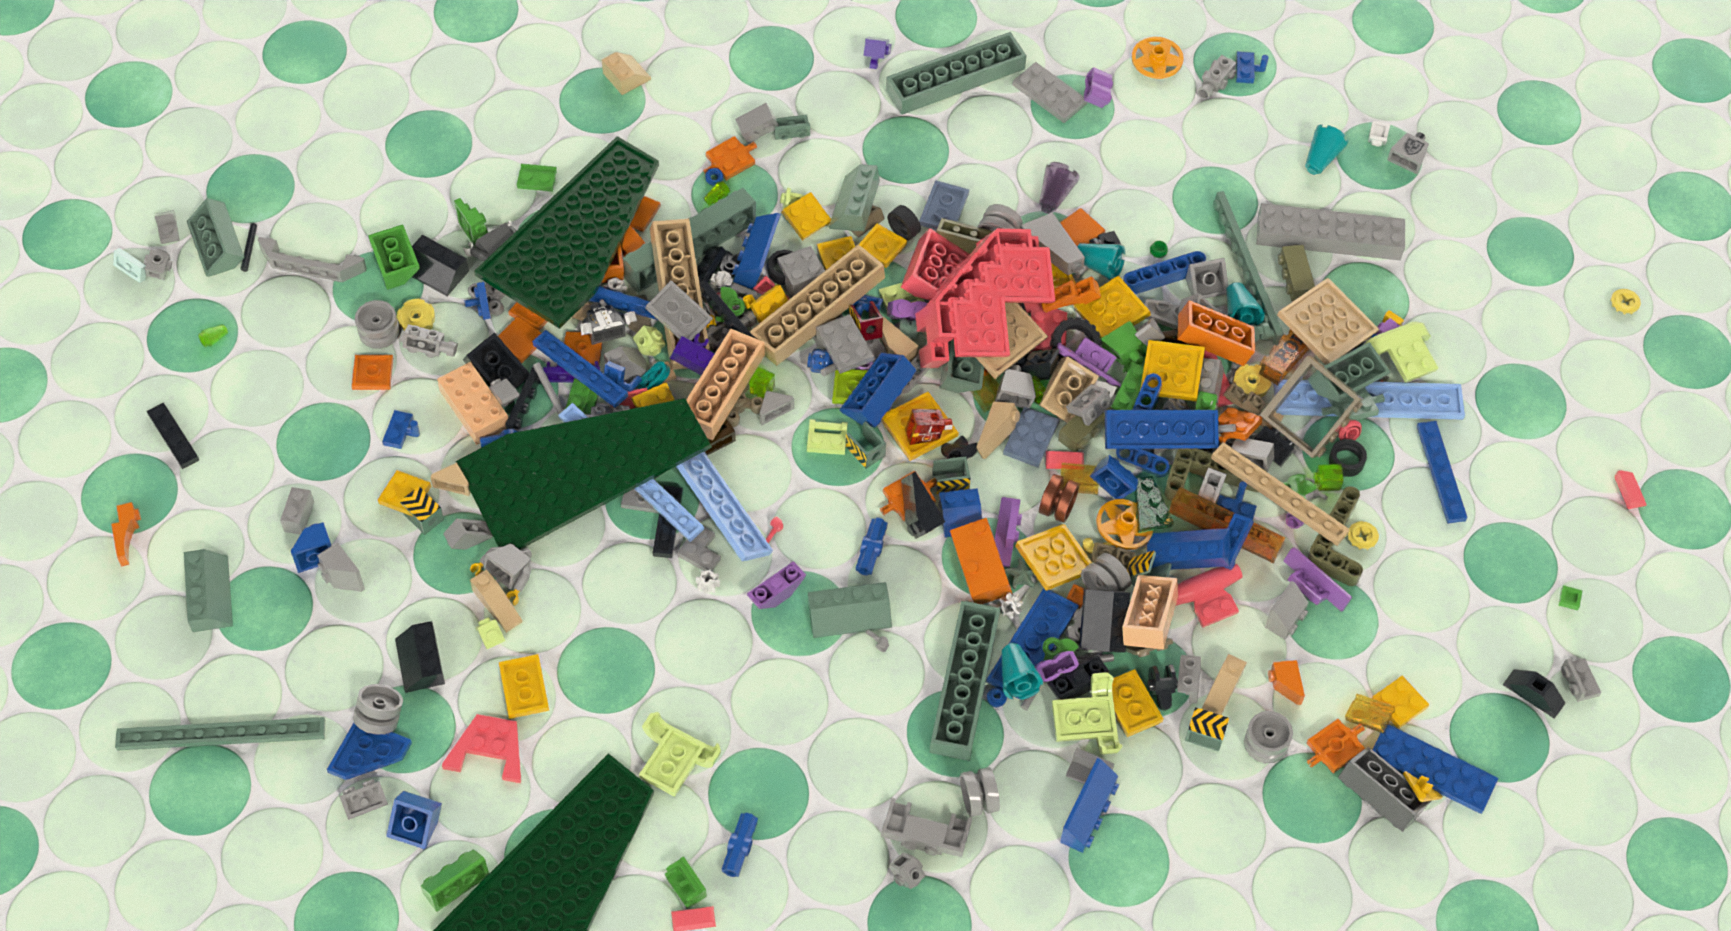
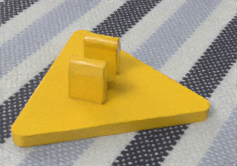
M1407 771L1403 773L1419 801L1426 802L1442 799L1443 796L1432 789L1433 785L1427 783L1429 778L1421 776L1417 779Z

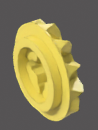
M1629 289L1616 290L1610 299L1612 307L1616 308V312L1621 311L1623 314L1629 313L1632 315L1635 311H1638L1641 305L1639 296ZM1622 300H1624L1625 302H1629L1628 305H1626L1625 303H1621Z
M1360 521L1349 527L1348 540H1350L1352 546L1355 545L1359 550L1362 548L1368 550L1371 547H1375L1379 534L1372 524ZM1360 532L1363 534V536H1366L1365 541L1362 537H1359Z

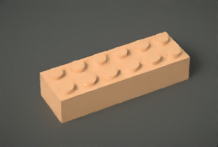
M730 329L686 399L706 437L711 440L715 438L765 356V344L763 341Z

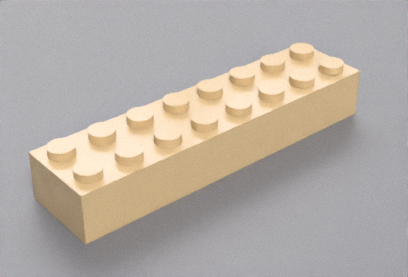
M690 220L653 221L650 227V236L659 292L670 281H673L703 309ZM664 326L671 370L688 369L670 359L680 339ZM706 327L699 333L698 341L700 343H704L706 338L708 339ZM708 343V344L706 345L705 349H707V350L710 351V349H709V343Z
M859 244L750 331L755 339L764 342L765 357L778 366L816 335V327L833 321L847 310L849 305H853L885 279L884 265Z

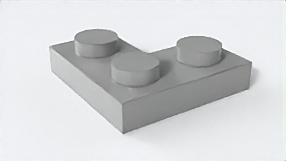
M704 527V530L691 542L685 541L677 552V556L703 571H709V569L713 571L721 561V556L707 549L715 538V532Z

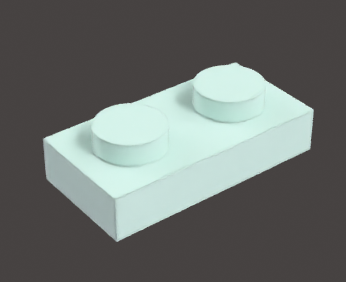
M120 248L114 250L113 265L139 283L145 281L146 265Z

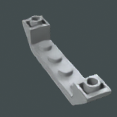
M263 237L258 238L260 249L273 269L337 282L351 279L366 272L367 269L364 258L358 255L346 254L343 264L340 266L335 263L330 264L319 260L305 259L301 256L295 257L279 253L277 240Z

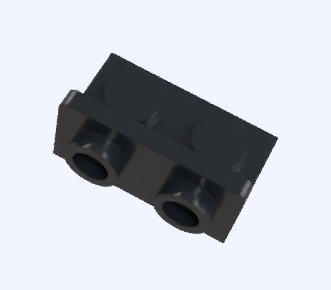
M1264 426L1253 440L1274 443L1273 462L1282 467L1288 458L1297 452L1294 448L1295 444L1288 438L1283 440L1279 437L1281 433L1274 427L1269 429L1267 426Z

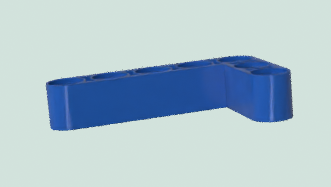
M1152 373L1146 376L1133 410L1154 409L1162 389V381L1159 375ZM1151 380H1156L1159 384L1157 387L1151 388L1148 386V383ZM1144 397H1149L1152 401L1149 405H1143L1141 400ZM1116 449L1117 459L1123 464L1157 477H1165L1169 473V462L1161 456L1142 449H1126L1130 451V455L1127 458H1122L1120 452L1124 449ZM1141 456L1148 458V462L1144 465L1137 462ZM1159 463L1166 465V469L1162 472L1155 469Z

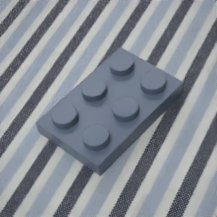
M935 180L920 217V225L937 230L942 218L958 222L969 196V189Z
M1024 407L1020 414V419L1016 423L1015 429L1012 431L1005 446L1003 455L1039 468L1059 424V419Z

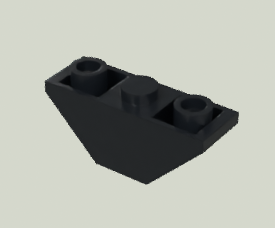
M1058 349L1031 352L1014 365H1019L1021 372L1029 373L1034 381L1049 380L1058 365L1060 351Z
M1096 656L1079 665L1073 671L1064 673L1054 680L1047 682V685L1058 700L1076 699L1091 690L1092 674L1109 673V670L1101 658Z
M1513 669L1503 683V686L1554 719L1566 704L1554 683L1536 671Z

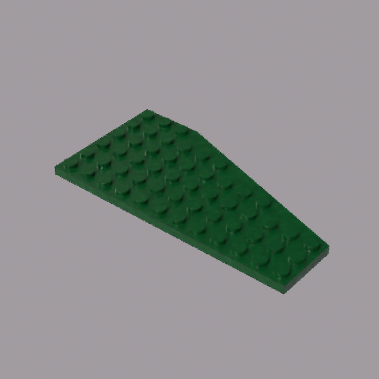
M617 136L475 269V276L560 329L597 293L659 167V160Z
M683 398L506 434L455 462L468 481V488L498 547L513 544L521 550L712 448L688 402Z
M608 753L433 931H589L652 800L654 790Z

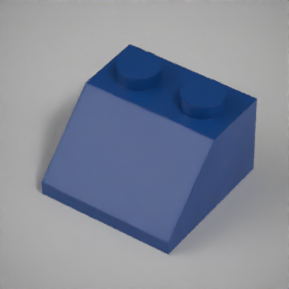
M1111 455L1103 458L1090 474V477L1115 499H1122L1137 489L1138 479Z
M978 488L939 493V511L946 521L942 524L945 538L952 537L950 530L982 519Z
M324 522L312 524L304 528L291 549L298 573L318 567L317 564L320 562L317 555L332 547Z
M403 791L394 799L386 837L426 849L438 824L442 803Z

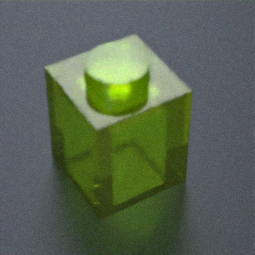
M757 367L749 381L750 393L764 399L766 391L772 392L775 387V374Z
M1341 464L1318 465L1316 472L1313 473V480L1318 490H1341L1344 481Z

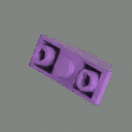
M793 561L748 592L747 596L759 609L775 608L791 597L806 577V574Z

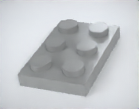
M670 281L645 307L679 339L683 336L690 341L713 319L673 281Z

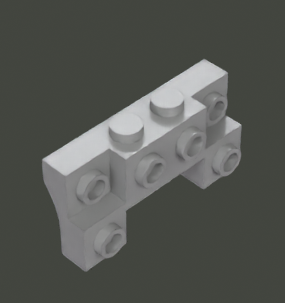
M891 798L882 827L881 837L900 841L901 845L909 850H922L932 856L942 855V853L958 857L963 856L972 818L968 817V820L965 821L957 819L956 814L952 813L948 826L947 824L909 815L912 803L908 802L907 805L895 803L896 799Z

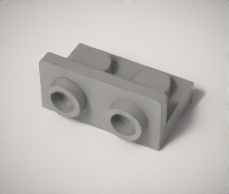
M1091 384L1068 404L1066 408L1068 413L1082 417L1084 424L1089 426L1112 405V401L1107 389Z
M1181 655L1177 692L1189 695V703H1197L1201 657Z
M1568 658L1564 661L1561 672L1563 677L1567 679L1570 692L1575 696L1577 702L1601 695V690L1585 658L1571 661Z
M372 779L362 783L363 787L355 790L354 787L342 791L343 795L339 797L348 820L388 805L380 781L375 782Z

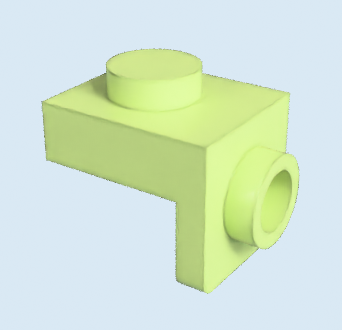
M787 188L780 197L782 210L805 195L790 192L791 188Z
M489 617L478 622L479 626L475 627L486 649L505 641L496 619L490 620Z

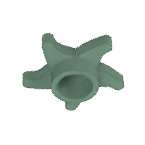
M1019 558L1017 568L1005 569L1006 574L1014 577L1013 589H1016L1018 585L1025 584L1032 588L1035 587V583L1031 580V577L1035 574L1030 568L1026 567L1022 558Z

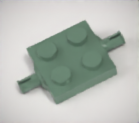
M1365 387L1357 391L1356 393L1364 398L1361 402L1363 406L1357 413L1353 412L1349 418L1351 420H1360L1377 416L1379 409L1376 403L1385 401L1383 394L1372 397ZM1348 396L1337 402L1328 398L1332 406L1322 408L1323 416L1335 414L1340 418L1354 399Z

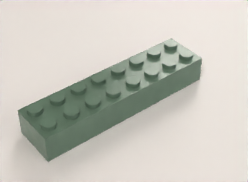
M1010 31L887 76L886 91L900 114L903 115L1022 71L1026 66L1027 55Z
M744 188L732 192L728 197L718 200L714 205L688 218L690 220L695 259L704 255L709 248L717 247L748 229L750 222L754 223L756 218V201ZM652 242L643 244L639 249L623 257L625 280L637 294L657 283Z
M961 601L930 743V753L970 761L1001 608Z

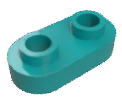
M662 361L655 363L641 377L642 382L637 388H647V390L661 385L668 378L670 367Z

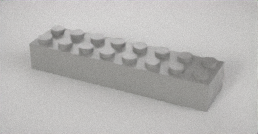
M1261 203L1257 221L1256 245L1281 248L1284 246L1304 245V249L1308 251L1401 261L1405 249V219Z

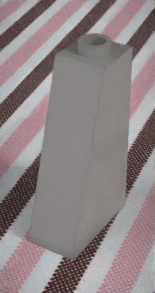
M1053 212L1021 225L1020 229H1031V236H1038L1039 247L1050 248L1051 263L1066 275L1077 273L1084 269L1085 257Z

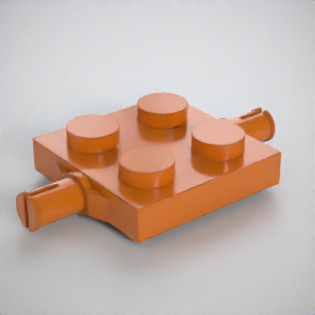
M733 136L708 150L706 157L711 162V166L704 169V173L706 174L711 168H717L721 170L723 178L727 181L755 165V159L749 152L757 148L756 143L753 141L744 146Z
M1228 407L1218 417V425L1235 424L1236 431L1218 433L1221 434L1219 442L1225 443L1230 438L1246 441L1262 424V417L1246 410L1240 411L1236 408Z
M908 475L883 488L882 492L889 503L880 508L883 515L894 510L905 521L901 480ZM934 477L926 483L921 480L932 500L936 503L935 497L930 492V489L936 486V478Z
M1336 719L1309 738L1307 745L1314 751L1315 756L1307 760L1308 765L1314 767L1321 761L1332 773H1335L1349 763L1350 760L1365 749L1357 738V735L1365 730L1362 724L1359 723L1353 729H1350L1339 719Z

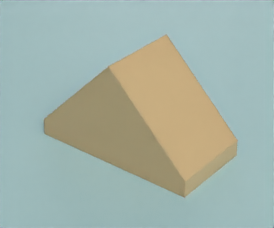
M457 463L431 475L430 478L434 488L470 496L469 483Z

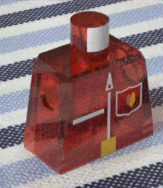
M912 409L905 428L909 445L939 440L943 430L952 429V419H943L939 409Z

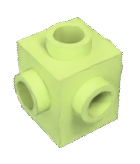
M644 325L633 337L639 352L643 355L656 356L666 345L662 334L655 327Z

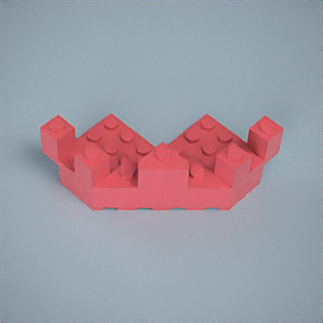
M997 228L976 243V248L966 260L957 265L935 290L937 293L929 303L915 314L917 332H926L927 345L919 350L920 367L939 368L949 361L948 342L954 339L955 357L1010 356L1005 303L1055 302L1050 248L1039 247L1038 236H1031V229Z

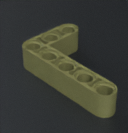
M1178 449L1164 494L1171 501L1180 499L1189 472L1205 477L1208 467L1227 474L1224 481L1226 484L1238 487L1239 483L1243 480L1212 460L1211 456L1213 453L1200 449ZM1247 484L1246 490L1259 492Z
M1352 486L1346 487L1329 515L1345 526L1360 497L1359 490ZM1318 534L1307 558L1326 575L1348 586L1357 585L1363 572L1361 564L1332 550L1335 544L1321 534Z

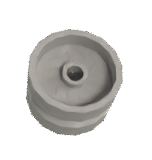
M993 204L986 209L977 227L989 231H994L997 228L1020 229L1023 221L1020 215L1010 207L1002 204Z
M373 300L359 307L355 314V323L363 344L370 348L381 349L390 346L396 341L400 328L395 310L389 303Z
M1108 553L1101 554L1094 560V563L1089 564L1081 571L1082 581L1087 589L1125 591L1131 586V578L1126 568L1118 559Z
M381 684L364 686L358 693L353 715L354 723L359 729L367 733H391L398 725L403 704L401 694L397 690Z
M1262 711L1256 714L1250 720L1245 734L1244 745L1246 751L1253 759L1265 764L1281 760L1287 753L1292 740V725L1286 717L1274 711Z
M990 767L978 769L977 777L973 771L960 773L963 801L969 817L981 815L983 808L987 813L1000 810L997 784Z

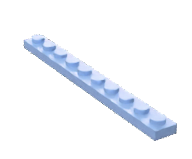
M573 403L558 415L563 422L588 418ZM654 479L635 488L689 542L704 530V526Z

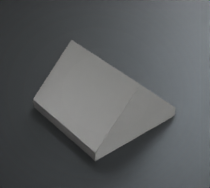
M1225 258L1189 264L1186 282L1191 295L1200 293L1204 298H1210L1226 294L1228 278Z

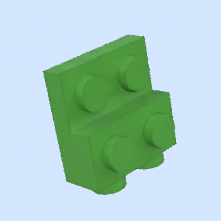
M458 198L454 200L458 223L474 247H476V240L488 233L487 227L484 224L486 223V218L482 212H478L476 207L470 209L468 203L464 204L462 199Z

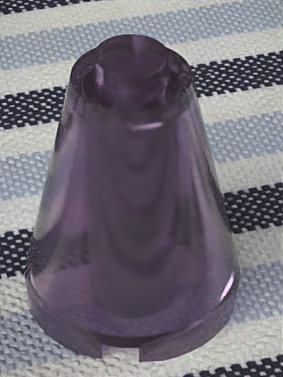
M1051 162L1050 165L1047 164L1045 167L1039 207L1044 213H1054L1080 179L1077 171H1070L1068 169L1069 166L1066 164Z

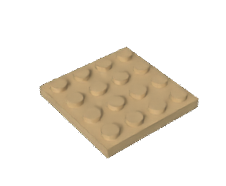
M1329 278L1294 300L1277 314L1325 365L1350 353L1379 331L1378 327Z
M1005 303L1010 356L975 357L995 379L1048 337L1018 303Z

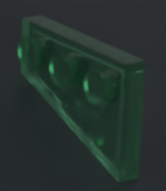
M1153 476L1137 478L1138 485L1134 491V496L1137 503L1138 533L1172 527L1174 521Z

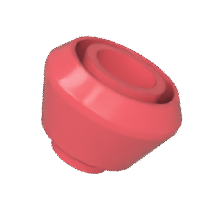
M1351 420L1345 428L1341 427L1338 430L1339 439H1352L1355 441L1361 434L1362 425L1357 420Z

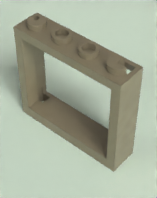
M1307 356L1262 411L1260 416L1311 458H1316L1317 456L1320 458L1327 450L1325 446L1329 441L1332 443L1338 437V430L1341 427L1345 428L1351 421L1349 418L1353 412L1357 413L1363 406L1361 402L1364 398L1313 357ZM1312 366L1354 399L1315 449L1273 416Z

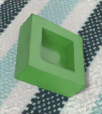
M1563 585L1558 606L1578 611L1583 590Z

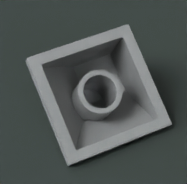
M619 346L604 353L605 364L611 361L625 367L624 382L628 384L636 376L642 377L650 369L646 360L636 348Z

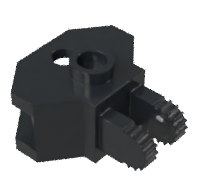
M1173 664L1165 666L1164 678H1160L1157 666H1152L1149 668L1148 689L1152 691V696L1157 695L1158 708L1164 711L1168 710L1172 706V694L1176 693L1175 689L1178 686Z

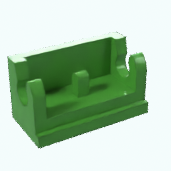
M684 856L666 868L668 872L665 873V877L686 909L707 897L706 888Z

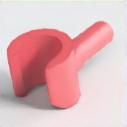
M777 516L770 522L773 529L766 538L768 544L776 532L783 529L782 520Z

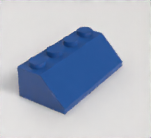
M774 213L758 216L755 218L754 223L750 222L746 232L749 233V237L745 236L742 247H745L744 251L740 250L737 258L740 263L735 265L732 273L735 275L734 283L754 290L753 288L756 286L762 272L781 214Z
M881 353L840 408V412L861 425L866 421L871 427L875 428L880 424L885 413L890 410L895 399L901 395L906 384L911 381L916 368L904 355Z
M1231 529L1154 533L1147 544V552L1153 550L1156 552L1151 568L1167 563L1172 565L1170 570L1229 566Z
M1099 758L1096 759L1063 827L1060 843L1081 853L1084 852L1086 847L1090 848L1094 840L1092 833L1094 829L1099 830L1103 821L1100 817L1103 812L1107 813L1111 804L1109 798L1111 794L1115 796L1120 785L1117 783L1118 775Z

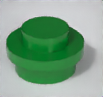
M1155 241L1150 246V253L1156 258H1163L1168 253V247L1163 241Z

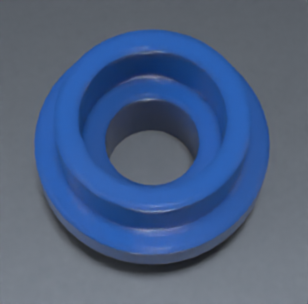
M717 168L709 169L705 175L706 182L712 186L721 184L723 173ZM716 175L717 179L712 180L711 176Z
M993 688L987 693V701L992 707H1001L1007 701V697L1001 688ZM994 695H999L1000 698L996 699Z

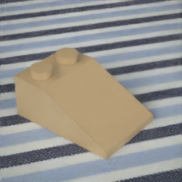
M1069 357L1061 358L1050 378L1039 406L1068 423L1076 415L1068 413L1066 406L1088 386L1094 385L1099 376Z

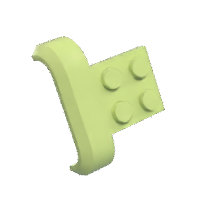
M1417 321L1408 323L1374 336L1363 344L1365 345L1370 342L1378 355L1388 352L1405 383L1438 370L1437 364L1424 341L1431 337L1424 323Z
M1109 673L1092 674L1090 684L1091 697L1052 701L1056 742L1096 739L1101 755L1117 754L1120 751L1122 744L1118 740L1112 695L1113 676Z
M659 712L650 713L642 728L646 735L659 745L640 772L639 778L675 797L696 764L705 768L713 767L721 754L720 746L718 743H716L715 747L709 746L667 724L661 718Z

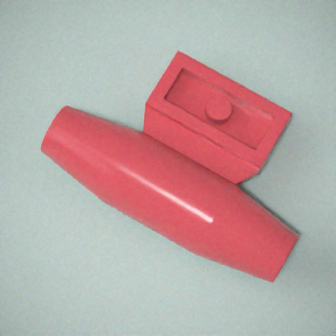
M1235 564L1232 570L1225 567L1213 568L1182 581L1178 584L1176 606L1194 602V612L1202 628L1238 614L1239 610L1231 594L1224 589L1243 577L1238 564Z

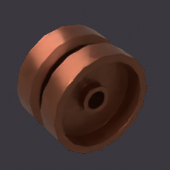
M1053 474L1043 493L1039 513L1049 517L1055 510V520L1065 523L1076 501L1080 483L1070 480L1064 486V477Z

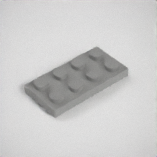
M1037 62L1033 63L1012 82L1015 88L1063 123L1087 105L1081 94Z

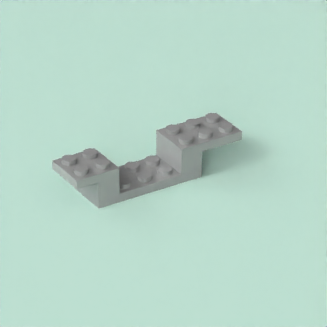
M811 246L777 258V262L785 275V289L790 298L825 272ZM840 314L833 321L816 327V335L812 337L818 349L827 350L840 374L874 361L871 350L850 314L847 316Z

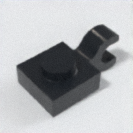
M1115 231L1100 234L1097 238L1089 240L1090 244L1122 245Z

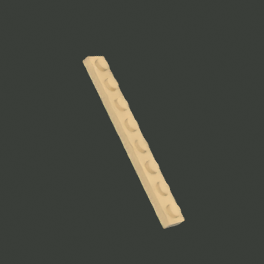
M1224 442L1212 454V460L1336 546L1349 533V528Z

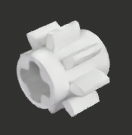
M719 271L717 274L713 273L710 279V285L717 293L721 291V287L731 288L733 285V279H731V275L726 271Z
M617 277L608 279V285H604V288L607 290L627 293V286H625L624 280H620Z
M711 569L709 571L701 570L700 577H696V583H698L697 590L702 589L705 595L711 592L715 593V588L720 587L719 574H714Z
M1009 592L1006 598L1002 596L999 599L1002 604L998 608H1001L1002 616L1010 615L1013 618L1015 612L1017 614L1022 612L1019 607L1024 602L1018 599V594L1011 596Z

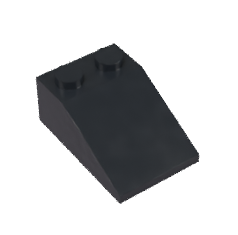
M495 332L463 359L466 364L472 363L489 387H491L490 383L500 378L501 381L507 379L516 389L530 374Z
M916 471L901 480L905 522L911 536L917 539L946 522Z

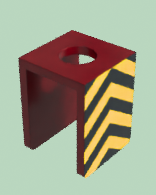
M869 301V319L866 320L860 318L852 304L849 305V314L864 340L882 338L883 317L874 302ZM872 325L874 331L867 333V328Z

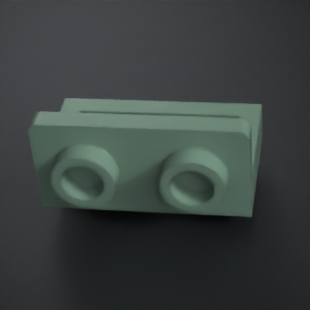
M807 115L776 118L779 126L775 127L774 130L775 140L810 136L811 126Z

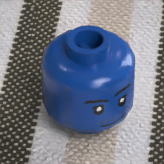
M813 349L812 353L808 354L807 367L813 373H821V369L833 364L830 355L825 349Z

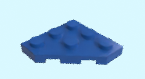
M353 723L330 762L327 772L348 780L397 763L404 759L412 741L393 732L387 734L367 733Z

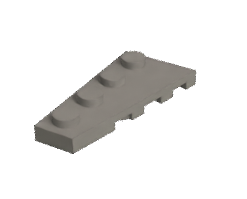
M1145 300L1144 305L1151 313V316L1146 318L1147 320L1153 317L1158 324L1178 329L1180 305H1172L1166 301Z

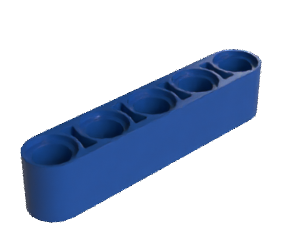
M1194 251L1130 271L1124 275L1123 281L1135 295L1186 279L1189 264L1206 261V255L1200 251Z

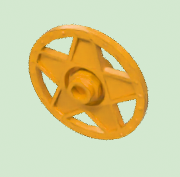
M1149 37L1139 41L1133 48L1132 63L1143 75L1163 79L1175 75L1181 69L1183 53L1180 47L1169 39ZM1149 42H1161V43H1160L1159 45H1155V46H1154V45L1150 44ZM1171 46L1176 50L1178 56L1170 53ZM1140 49L1143 56L1136 59V52ZM1166 66H1177L1174 70L1165 73ZM1152 67L1154 73L1146 71L1143 68Z
M1125 499L1111 500L1105 503L1097 514L1096 524L1099 533L1108 543L1115 547L1126 550L1141 548L1148 543L1153 534V522L1150 515L1135 502ZM1115 505H1126L1130 507L1123 511ZM1105 510L1110 520L1102 524L1101 517ZM1140 513L1146 519L1148 526L1138 521ZM1108 534L1118 535L1120 542L1112 539ZM1134 536L1146 537L1143 541L1133 544Z

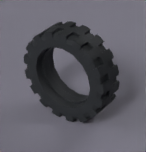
M1072 317L1066 321L1063 320L1056 327L1051 335L1050 346H1052V349H1058L1057 344H1062V335L1068 330L1083 332L1089 340L1099 346L1102 341L1099 338L1100 333L1096 331L1095 325H1091L1090 321L1086 319L1081 320L1079 317L1073 319ZM1059 353L1058 362L1060 361L1061 358H1064V356H1062L1060 353Z

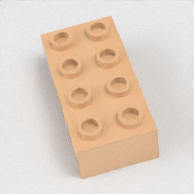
M471 362L437 379L441 394L476 445L480 444V437L497 435L506 430L507 413Z
M1137 576L1123 624L1124 645L1164 649L1178 599L1177 578Z

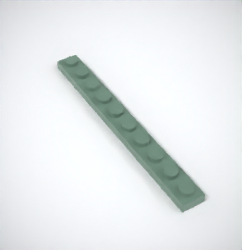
M1224 191L1217 192L1216 198L1213 201L1214 209L1218 211L1220 223L1225 227V235L1227 239H1230L1232 252L1236 254L1238 266L1243 270V278L1245 282H1248L1249 292L1263 308L1265 315L1263 322L1269 324L1271 331L1270 340H1272L1274 347L1280 346L1283 342L1284 332Z
M324 717L117 728L115 748L117 751L325 739L326 720Z

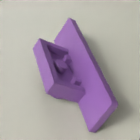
M1086 337L1083 338L1075 352L1061 343L1057 344L1059 353L1062 356L1072 357L1080 365L1091 369L1093 373L1099 376L1098 378L1102 376L1107 379L1106 382L1109 385L1121 387L1122 382L1107 373L1117 358L1115 355Z
M1002 497L995 542L1003 566L1010 568L1014 542L1018 541L1020 532L1016 530V526H1021L1022 514H1019L1021 500Z
M1295 547L1291 548L1283 560L1295 571L1289 576L1288 581L1295 582L1300 591L1314 604L1318 605L1327 599L1341 612L1344 611L1352 596Z

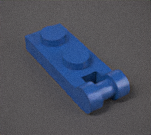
M1234 513L1227 527L1231 529L1229 566L1225 567L1229 570L1234 568L1235 560L1254 523L1252 519Z

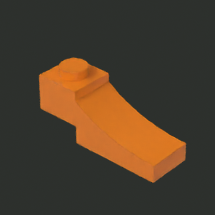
M1092 276L1077 283L1071 280L1054 288L1055 302L1041 304L1046 313L1068 305L1080 303L1086 305L1101 298L1098 282Z
M132 502L116 506L119 522L111 524L116 554L121 567L129 565L130 541L135 529L139 528L138 520H141L140 511L135 509Z

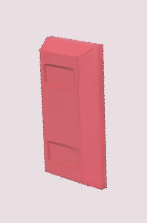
M1046 451V469L1084 470V453Z
M713 906L671 911L673 931L716 927Z

